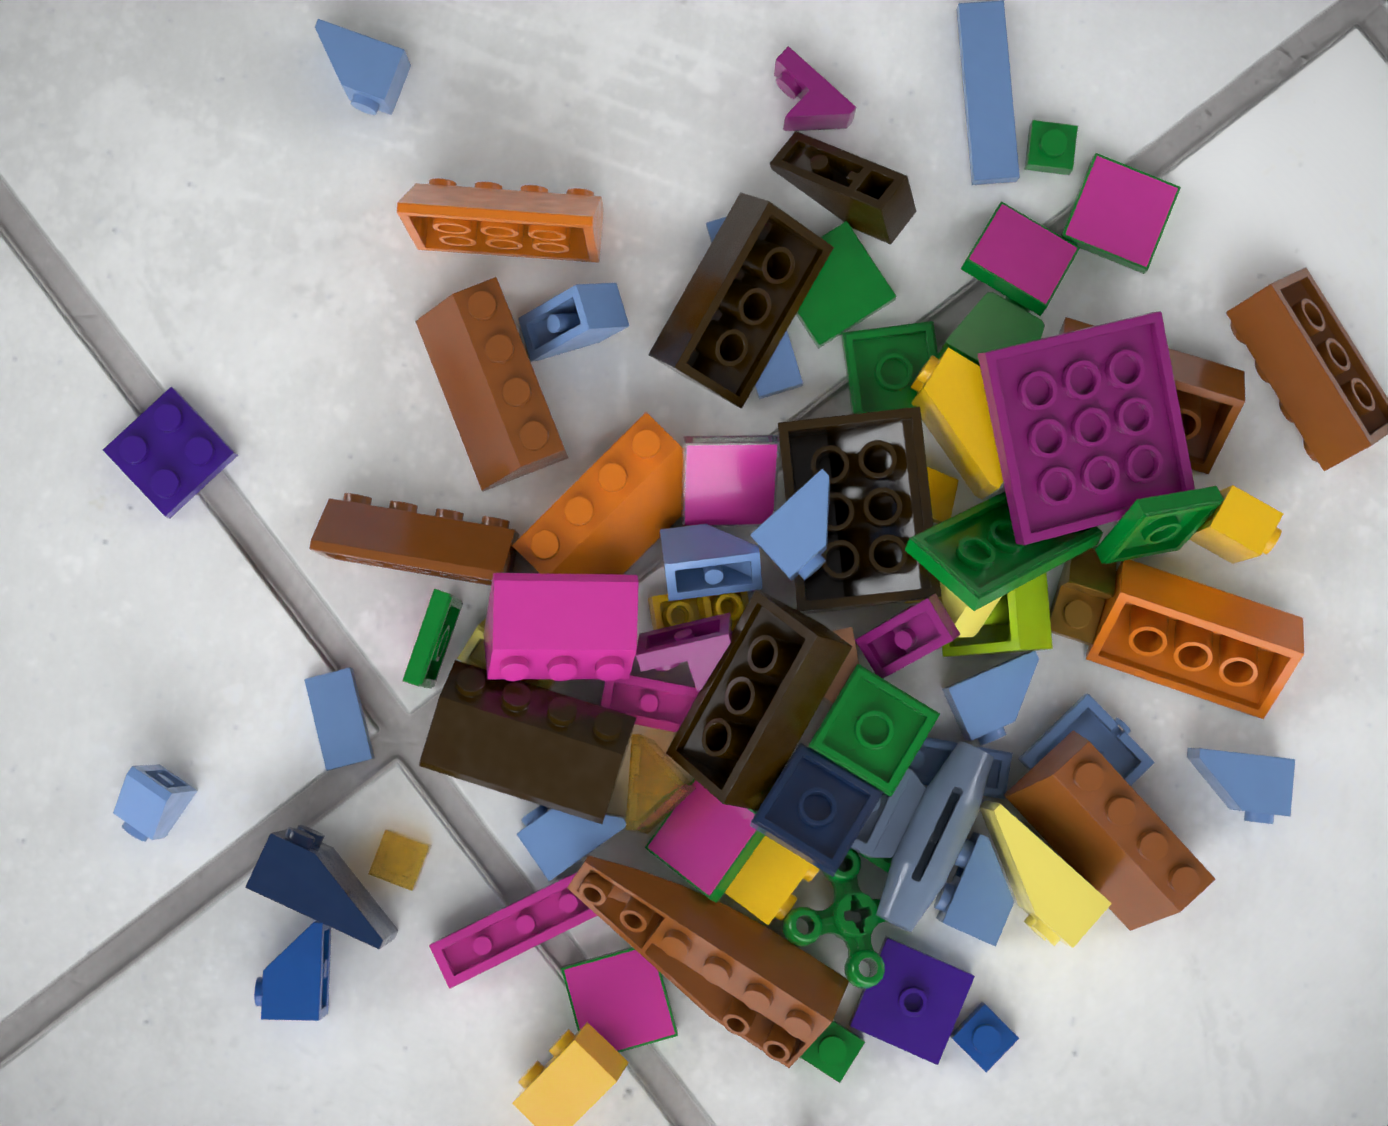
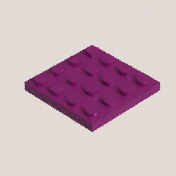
M1161 311L978 353L1016 544L1027 545L1118 521L1137 499L1195 489Z

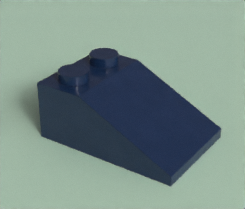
M298 825L297 829L288 827L286 830L270 833L245 888L377 949H381L395 939L398 933L396 926L333 847L322 843L325 837L322 833L303 825Z

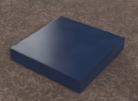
M800 742L752 819L750 826L834 877L883 792Z

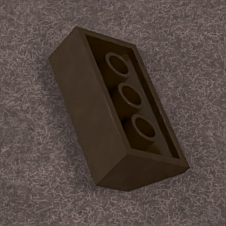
M740 192L648 355L681 376L742 409L834 247L770 201Z
M755 590L732 632L730 645L698 693L666 754L722 804L758 811L783 771L853 646L817 620L762 591Z
M455 660L439 696L419 766L603 824L637 717L520 680L487 679V670Z

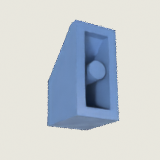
M318 19L315 29L336 75L351 101L350 104L354 108L370 115H376L378 111L392 115L411 67L405 50Z
M617 283L576 284L518 318L531 362L600 343L629 327Z
M823 469L750 534L752 539L791 581L798 575L806 580L826 561L821 554L827 549L830 479Z
M708 524L660 529L669 601L763 589L759 546Z
M1035 650L1026 652L942 689L965 741L978 739L981 746L1007 735L1004 726L1016 721L1039 661Z
M1202 748L1187 749L1189 761L1224 804L1231 810L1245 811L1244 821L1273 824L1274 815L1291 817L1295 759Z
M160 764L132 766L126 774L113 814L125 821L122 828L127 833L141 841L146 842L148 838L151 840L165 838L198 790Z
M540 805L521 819L526 827L518 832L517 836L548 881H551L627 827L629 822L624 815L606 813L603 824H599L555 809L549 810L547 807Z

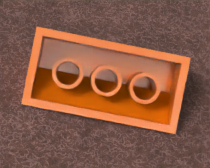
M645 412L512 546L540 574L624 575L661 538L660 529L671 528L685 514L687 453L679 443Z
M1133 560L1121 561L1116 571L1114 596L1105 600L1093 643L1088 646L1086 652V660L1264 719L1304 656L1303 618Z

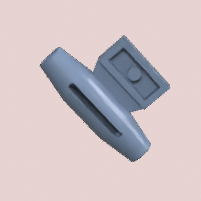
M959 741L927 787L922 784L913 770L908 768L892 797L884 793L882 794L851 846V849L869 858H892L877 909V916L895 926L912 932L943 888L979 813L994 759L990 754L971 744Z

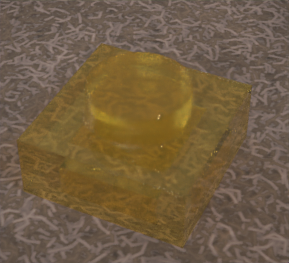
M385 829L368 875L413 891L417 886L432 845L391 829Z

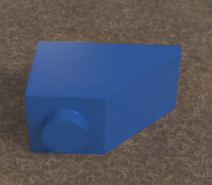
M318 921L313 922L263 970V977L257 978L254 991L255 1005L261 1006V1020L319 1021L328 1014L331 927Z

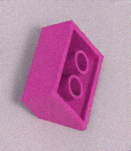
M493 573L483 634L487 679H505L508 681H519L522 679H553L556 681H567L570 679H600L603 681L629 679L637 651L638 575Z

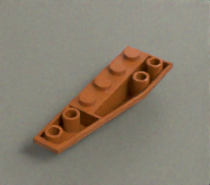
M588 855L567 887L709 1017L723 1025L729 1032L740 1036L763 1051L769 1058L780 1062L788 1068L798 1060L832 1023L849 981L847 978L768 927L721 902L715 903L705 895L639 869Z

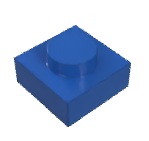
M983 1002L950 1035L986 1073L1019 1039Z

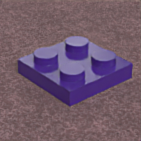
M170 387L103 449L109 458L167 518L173 517L238 456L173 387Z

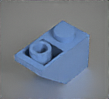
M973 832L970 840L966 839L954 864L958 868L951 884L946 882L936 897L934 908L939 910L936 919L996 947L1013 907L1014 900L990 839Z

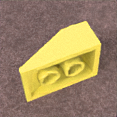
M985 800L980 805V811L1018 906L1029 915L1023 922L1044 941L1047 940L1053 946L1061 941L1074 948L1112 903L1003 805Z

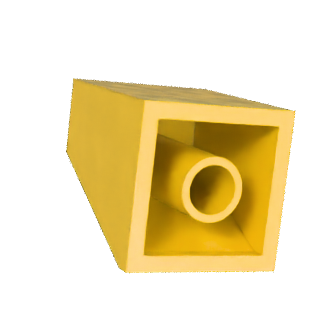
M948 347L940 359L931 355L911 386L912 389L918 392L912 401V405L920 407L922 421L972 493L983 500L1000 488L1003 483V477L980 366Z

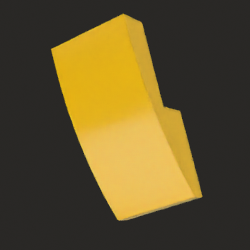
M748 591L669 601L668 594L651 596L648 598L653 630L730 612L733 631L749 603Z

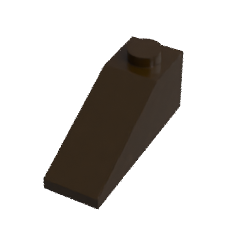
M797 131L793 133L769 163L774 172L843 222L847 221L850 227L890 245L917 212L907 175Z

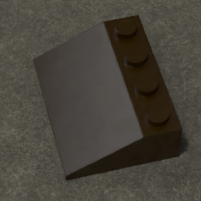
M920 407L779 422L778 432L786 501L821 469L829 475L830 479L827 549L821 554L826 561L806 580L800 575L794 579L797 610L803 614L922 600L935 593L938 597H941L940 581L905 551L910 537L934 526Z

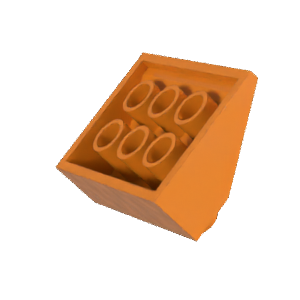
M435 178L430 179L429 184L415 183L397 202V214L418 250L600 262L604 211L602 197L594 196V192L587 189L573 188L568 189L566 194L548 193V189L542 186L524 185L520 191L504 190L501 185L492 182H477L475 187L457 186V183L452 180Z

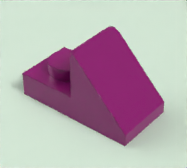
M789 46L776 58L774 70L776 84L788 97L792 99L799 97L801 99L785 116L784 131L847 129L850 126L857 108Z
M935 593L921 602L911 605L858 637L855 641L874 673L884 679L953 641L961 634Z
M729 612L639 633L636 658L641 672L651 669L666 671L677 667L681 662L687 661L696 690L700 692L731 643V614Z

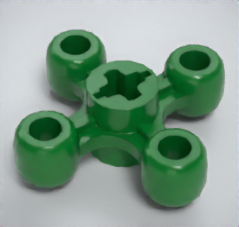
M850 848L844 858L847 867L846 872L838 869L834 877L822 871L834 888L832 904L824 910H814L809 907L795 908L784 918L782 928L785 938L796 946L812 944L824 934H834L842 939L848 949V958L844 965V973L847 980L857 988L868 989L877 985L883 979L885 973L883 959L872 947L871 935L878 924L888 921L876 915L880 899H872L860 890L857 876L861 869V859L858 853ZM848 910L859 912L861 920L856 923L851 920L846 921L844 912ZM798 919H802L807 923V934H802L798 931L796 927ZM861 961L869 965L870 973L868 977L860 973L859 964Z

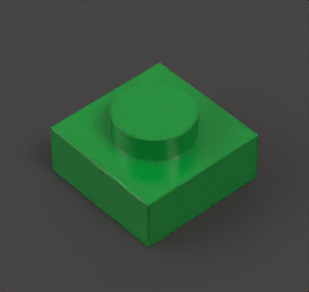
M1032 120L1029 126L1024 170L1070 175L1074 166L1078 126Z
M833 1020L800 1058L840 1083L865 1044V1041Z

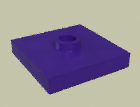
M885 936L878 953L885 964L883 979L877 985L863 989L849 1021V1026L938 1065L975 976Z

